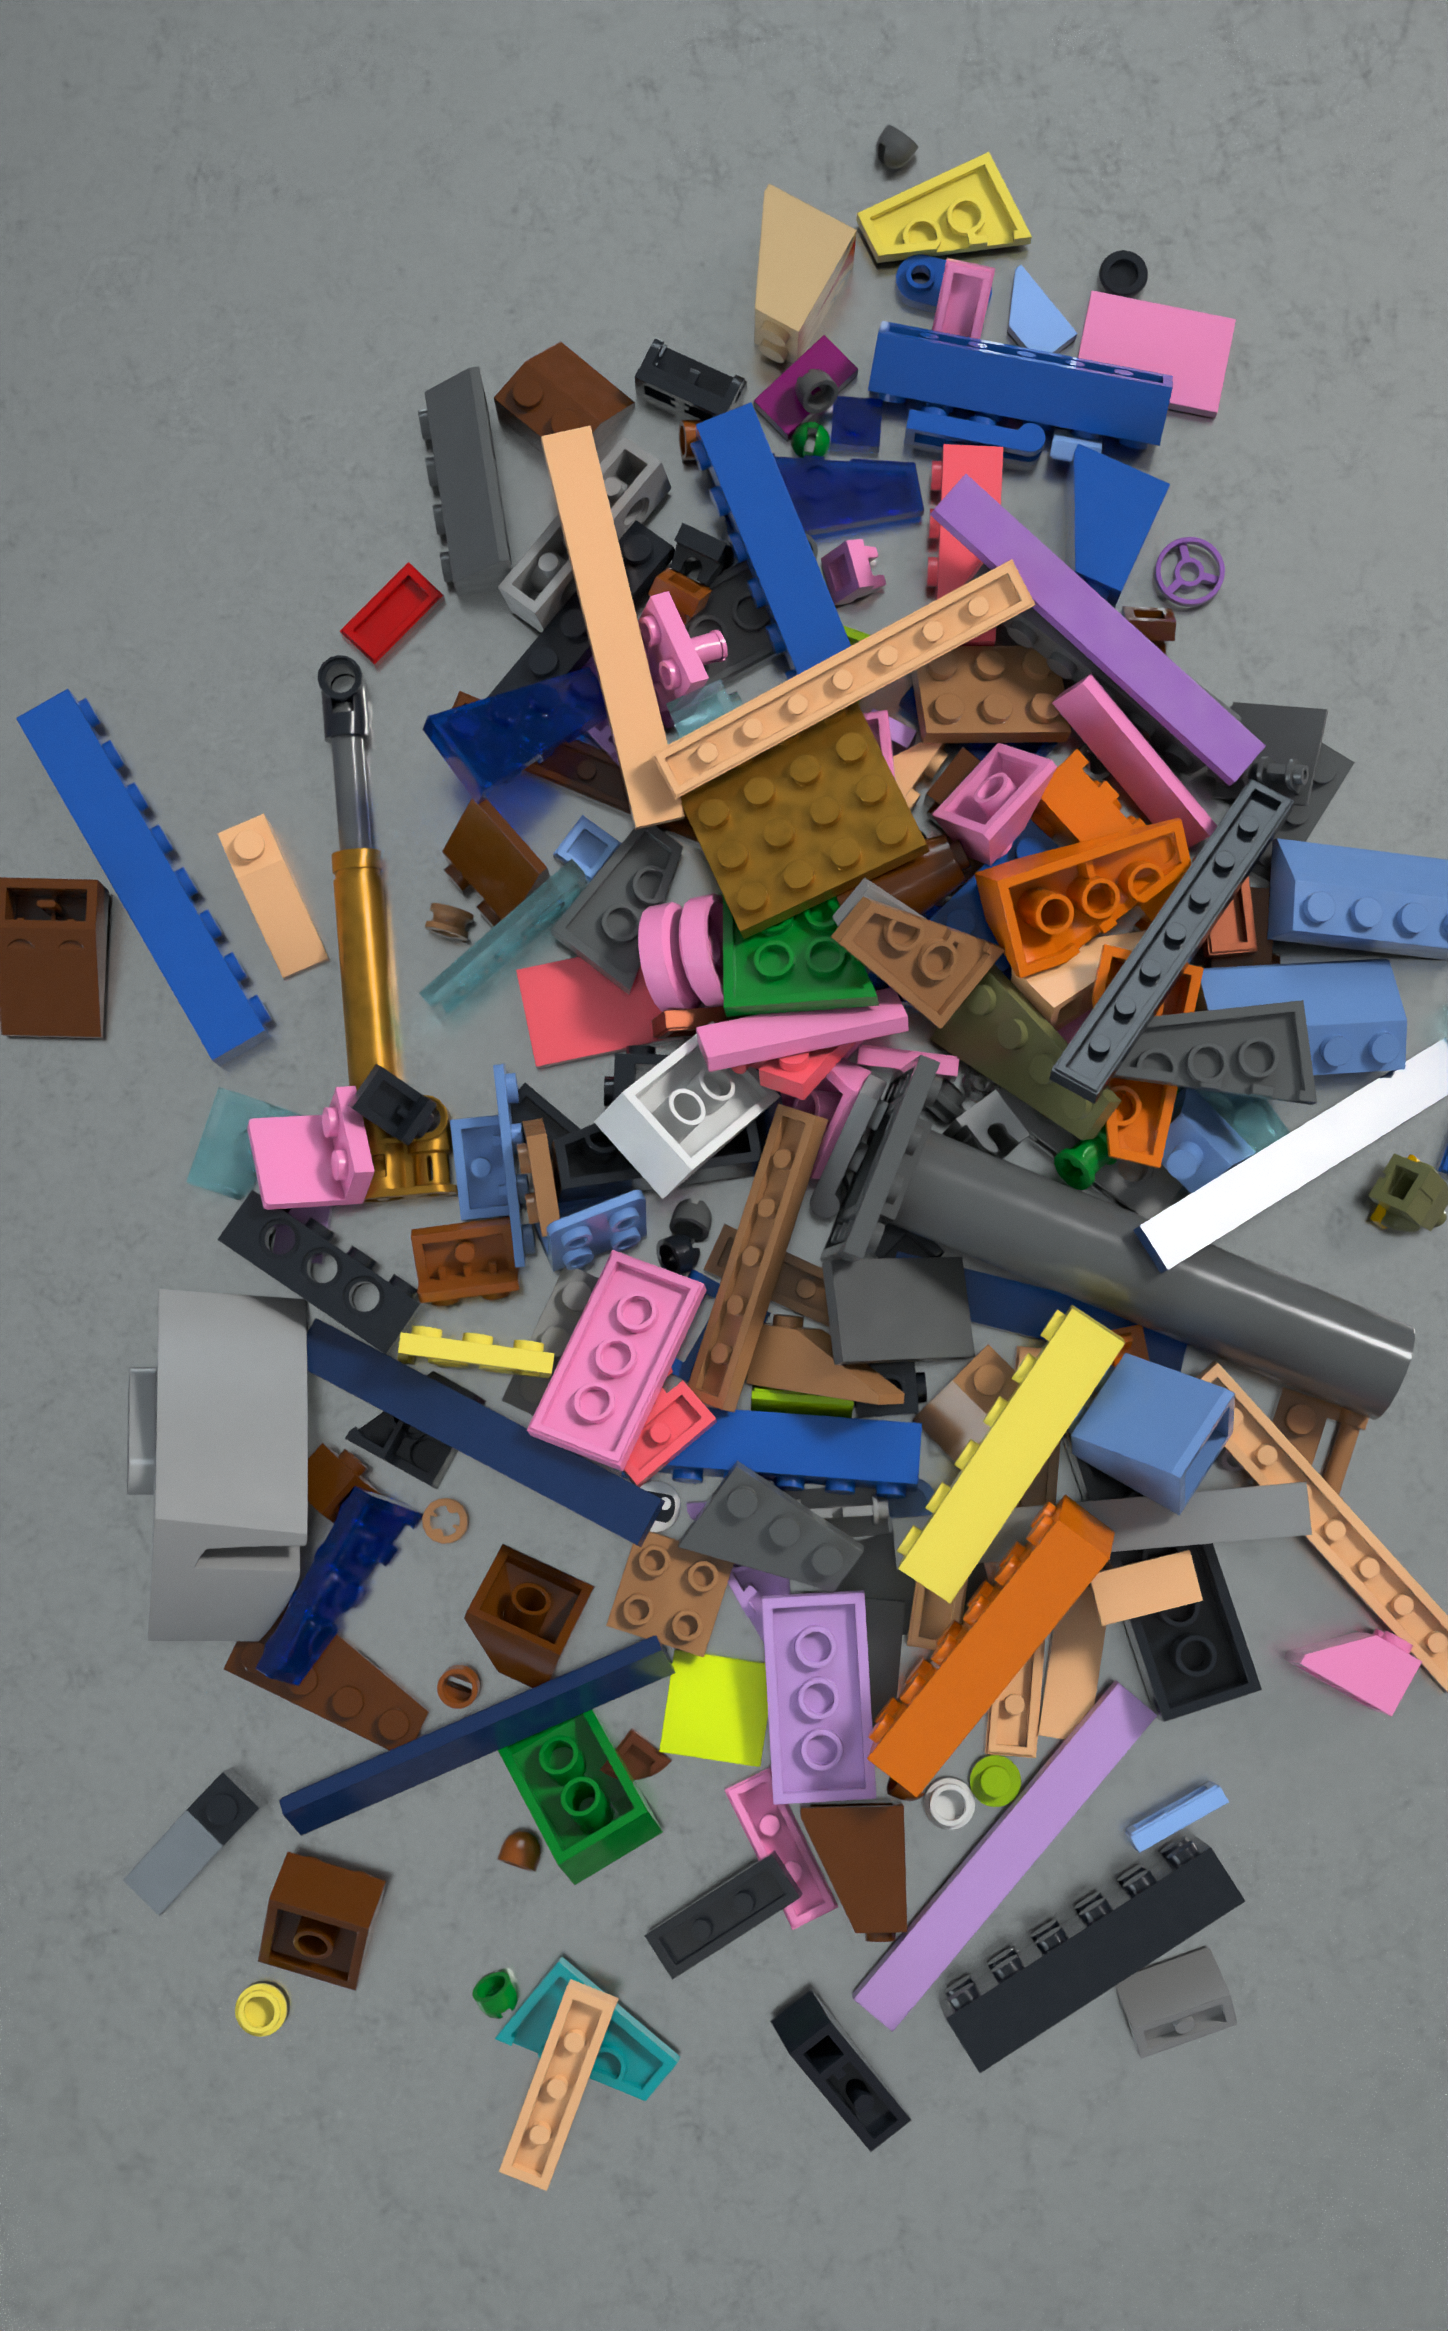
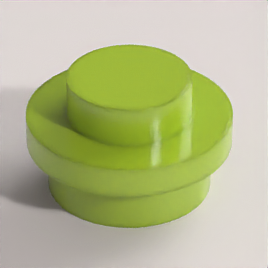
M988 1755L981 1758L973 1766L969 1778L970 1788L974 1796L981 1803L990 1807H1001L1009 1804L1018 1795L1021 1787L1020 1772L1010 1759L1001 1755Z

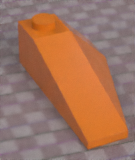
M1174 818L1021 857L974 874L986 922L999 946L1005 949L1003 953L1015 975L1023 978L1067 963L1080 953V947L1100 932L1105 934L1118 924L1116 922L1117 919L1140 902L1146 903L1186 873L1191 866V859L1182 820Z
M1106 944L1102 946L1092 991L1093 1008L1131 954V950ZM1189 964L1155 1016L1194 1012L1204 968ZM1112 1078L1108 1087L1121 1100V1103L1105 1123L1108 1157L1158 1169L1161 1168L1178 1087Z

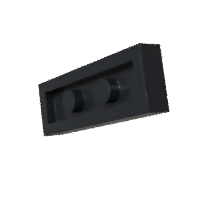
M774 1850L660 1923L644 1936L673 1980L798 1900L803 1893Z

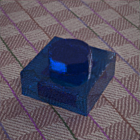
M837 396L836 401L833 403L830 449L879 453L883 400Z

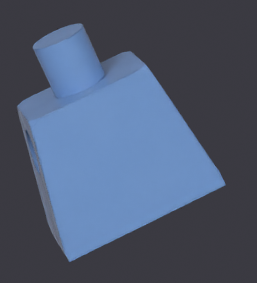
M1183 1088L1175 1099L1161 1164L1192 1194L1252 1157L1256 1152L1195 1089Z

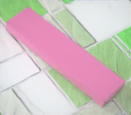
M1089 674L1059 694L1052 704L1152 824L1180 818L1188 848L1212 835L1217 828L1216 823L1092 674Z
M891 988L875 990L880 1006L758 1014L696 1027L697 1042L708 1071L713 1072L909 1031L908 1015L898 994Z

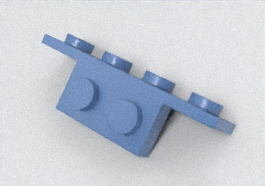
M506 1063L493 1065L498 1114L451 1119L450 1126L461 1220L510 1215L515 1268L526 1267L528 1262L527 1254L536 1253L533 1224H523L521 1204H526L525 1194L529 1193L527 1174H518L516 1154H518L516 1144L524 1143L522 1124H512L510 1104L519 1103L516 1073H507Z

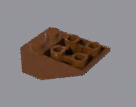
M0 877V1022L2 1036L103 1038L109 890L99 880Z

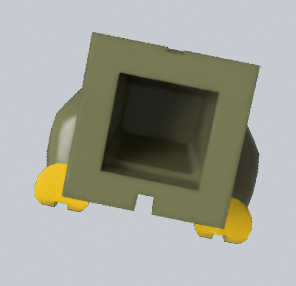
M1394 1153L1383 1171L1386 1176L1384 1178L1379 1177L1368 1195L1374 1202L1378 1203L1370 1219L1382 1229L1390 1228L1404 1232H1416L1421 1228L1432 1231L1434 1227L1441 1226L1447 1218L1445 1208L1448 1205L1447 1183L1430 1164L1421 1162L1411 1154L1405 1158Z

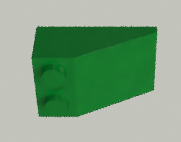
M593 1709L498 1750L557 1865L574 1885H577L663 1833L641 1790L619 1756L616 1747ZM607 1760L618 1779L600 1771Z

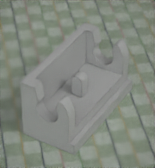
M996 1090L956 1118L942 1133L970 1146L977 1143L985 1152L1002 1159L1008 1156L1030 1135Z

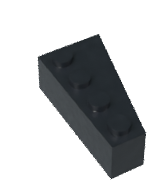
M756 1120L751 1122L680 1185L754 1175L762 1155ZM595 1123L553 1140L549 1153L558 1203L623 1194L633 1190L644 1191L653 1189Z

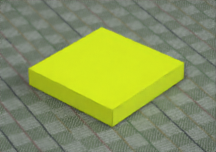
M675 1649L672 1663L675 1673L670 1676L659 1752L760 1767L768 1718L765 1663L705 1654L704 1657Z

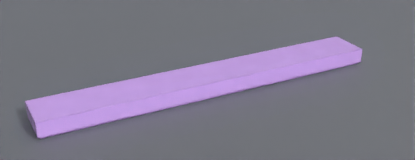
M1115 1680L907 1928V1932L900 1936L852 1994L853 1999L893 2032L1158 1715Z

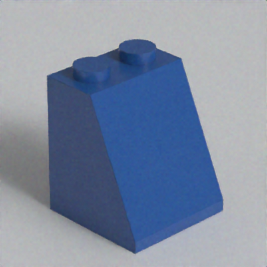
M1078 444L1065 481V564L1115 608L1171 484L1082 444Z

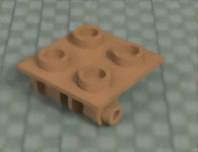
M649 1532L642 1547L632 1544L606 1626L645 1639L657 1635L661 1644L704 1657L734 1563L678 1547L679 1541L661 1534Z

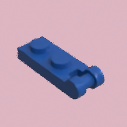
M922 407L920 411L910 409L904 443L942 451L944 444L1003 447V463L1029 467L1036 464L1040 459L1045 443V433L1039 425L1034 423L1024 424L1018 430L997 426L998 423L995 420L987 417L972 416L968 420L949 417V413L940 408Z

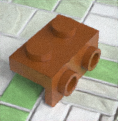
M510 1216L411 1229V1241L418 1278L417 1293L419 1303L431 1302L435 1306H449L459 1302L461 1298L473 1296L495 1300L510 1295L511 1291L520 1289V1268H515Z

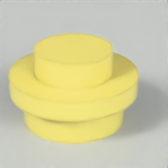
M267 1983L254 1984L240 1994L235 2006V2016L240 2027L248 2034L258 2037L268 2036L276 2032L284 2023L287 2016V2002L282 1992L275 1986Z

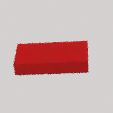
M408 562L339 632L348 643L377 669L445 600L444 595Z

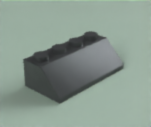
M476 366L470 367L425 391L427 409L418 410L422 439H432L434 456L425 457L430 487L439 486L441 504L432 505L437 535L446 533L449 550L447 552H440L444 582L453 581L457 596L499 590L498 586L513 569L487 398L480 367Z

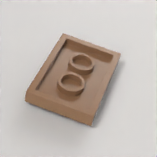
M959 646L911 672L922 743L1067 742L1071 734V726L1052 704L1059 694L1064 692L1063 679L1048 667L1047 659L1032 647Z

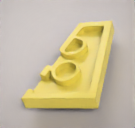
M989 152L857 213L856 218L877 263L905 260L910 256L918 254L939 256L1031 244L1032 239Z

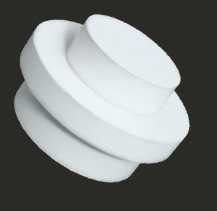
M942 1778L935 1781L926 1791L924 1810L928 1819L935 1826L944 1830L959 1829L966 1825L973 1816L975 1810L974 1795L971 1789L961 1780Z

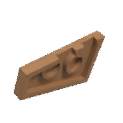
M864 896L831 936L845 950L940 1029L943 1028L1005 951V949L995 943Z

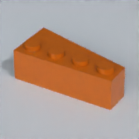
M1078 749L1056 768L1030 819L1061 847L1147 826L1140 818L1137 819L1131 815L1126 818L1121 813L1122 806L1117 799L1120 795L1106 780L1102 783L1096 780L1093 781L1084 772L1083 768L1089 761ZM1185 873L1146 903L1140 902L1127 912L1136 921L1133 925L1136 932L1148 929Z

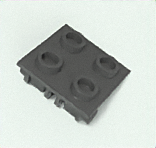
M1233 702L1232 710L1242 717L1240 723L1265 745V748L1237 781L1230 786L1207 766L1208 775L1216 778L1213 797L1236 800L1251 778L1294 800V805L1308 807L1328 710Z

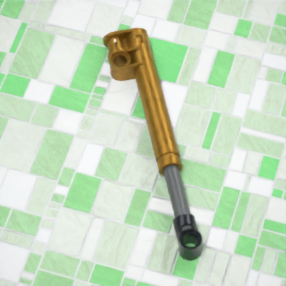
M336 655L322 663L318 670L317 679L321 689L325 741L331 743L339 836L340 851L332 853L331 859L332 872L336 878L333 884L349 1086H356L358 1091L376 1064L382 1066L398 1078L399 1073L383 877L380 876L382 859L381 851L372 849L363 742L369 739L366 701L368 686L362 670L355 660L348 656ZM340 674H351L355 677V683L346 692L339 693L330 689L333 679ZM424 1095L437 1104L435 1109L440 1112V1123L434 1131L425 1133L418 1140L414 1139L409 1146L363 1117L375 1171L363 1203L434 1198L458 1194L457 1185L450 1184L448 1154L453 1151L450 1126L451 1115L439 1099ZM430 1160H432V1169H433V1180H432V1181H431V1172H430Z

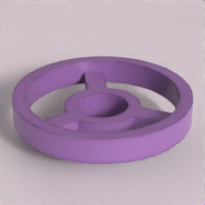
M1183 537L1169 543L1160 553L1155 565V581L1163 596L1172 603L1184 607H1195L1210 601L1217 594L1224 580L1225 566L1221 554L1211 543L1197 537ZM1187 544L1200 546L1213 556L1218 566V576L1205 573L1202 563L1195 558H1190ZM1178 547L1180 561L1173 572L1174 582L1166 588L1161 577V563L1169 551ZM1186 566L1194 568L1197 572V579L1190 582L1185 581L1180 575V569ZM1200 584L1216 585L1209 594L1198 599H1183L1173 594L1180 588L1183 590H1193Z

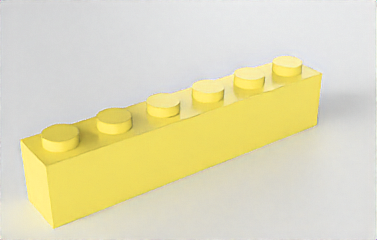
M1071 1305L1066 1314L1058 1309L1055 1311L1040 1336L1048 1341L1037 1357L1028 1353L1011 1378L1018 1383V1386L1008 1401L999 1396L982 1421L990 1428L979 1444L972 1439L969 1440L954 1463V1466L961 1470L950 1487L941 1482L925 1507L932 1512V1515L922 1530L913 1525L896 1550L904 1556L900 1561L898 1569L950 1604L1125 1344L1122 1337L1073 1305Z

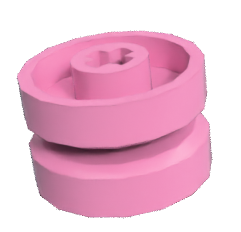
M713 893L690 898L683 908L680 904L674 902L649 906L642 912L639 922L638 948L646 986L655 1005L661 1012L698 1008L701 1005V1001L705 1006L709 1007L723 1006V897Z

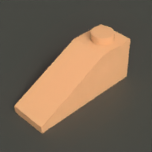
M261 814L217 833L283 979L330 960L275 831L266 816Z
M1146 931L1092 938L1080 947V953L1067 963L1023 978L1017 977L1012 969L1011 982L1058 1031L1093 1008L1092 991L1102 946L1106 944L1133 951Z

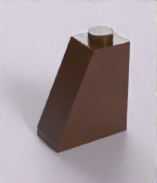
M903 1803L800 1804L801 1820L854 1932L865 1933V1941L868 1942L895 1941L896 1933L907 1932Z

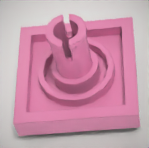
M667 591L650 596L638 620L661 719L666 729L684 724L709 679L704 666L715 662H723L728 656L726 641L719 630H712L710 633L690 638L671 595Z

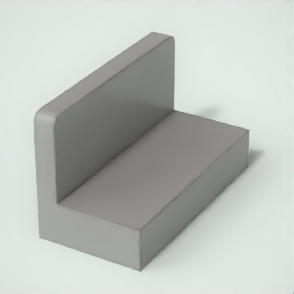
M1203 1948L1138 1971L1115 1986L1140 2058L1238 2025L1230 1992L1209 1948Z

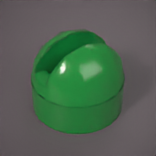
M805 422L795 429L791 438V451L799 462L806 465H815L827 457L830 450V436L822 425L816 422ZM808 432L817 433L813 452L804 451Z
M495 1972L487 1975L476 1984L472 1993L479 2009L490 2018H503L501 2013L508 2009L513 2011L518 2001L516 1987L505 1972Z

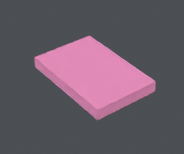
M1091 291L1078 358L1172 375L1173 389L1168 409L1215 418L1218 413L1236 319Z

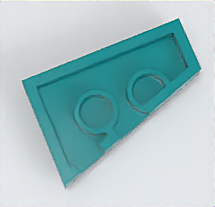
M561 1957L498 2032L495 2040L510 2046L514 2043L538 2053V2057L541 2058L570 1979L597 1990H602L565 1958ZM617 2003L590 2079L646 2101L676 2066L680 2056Z

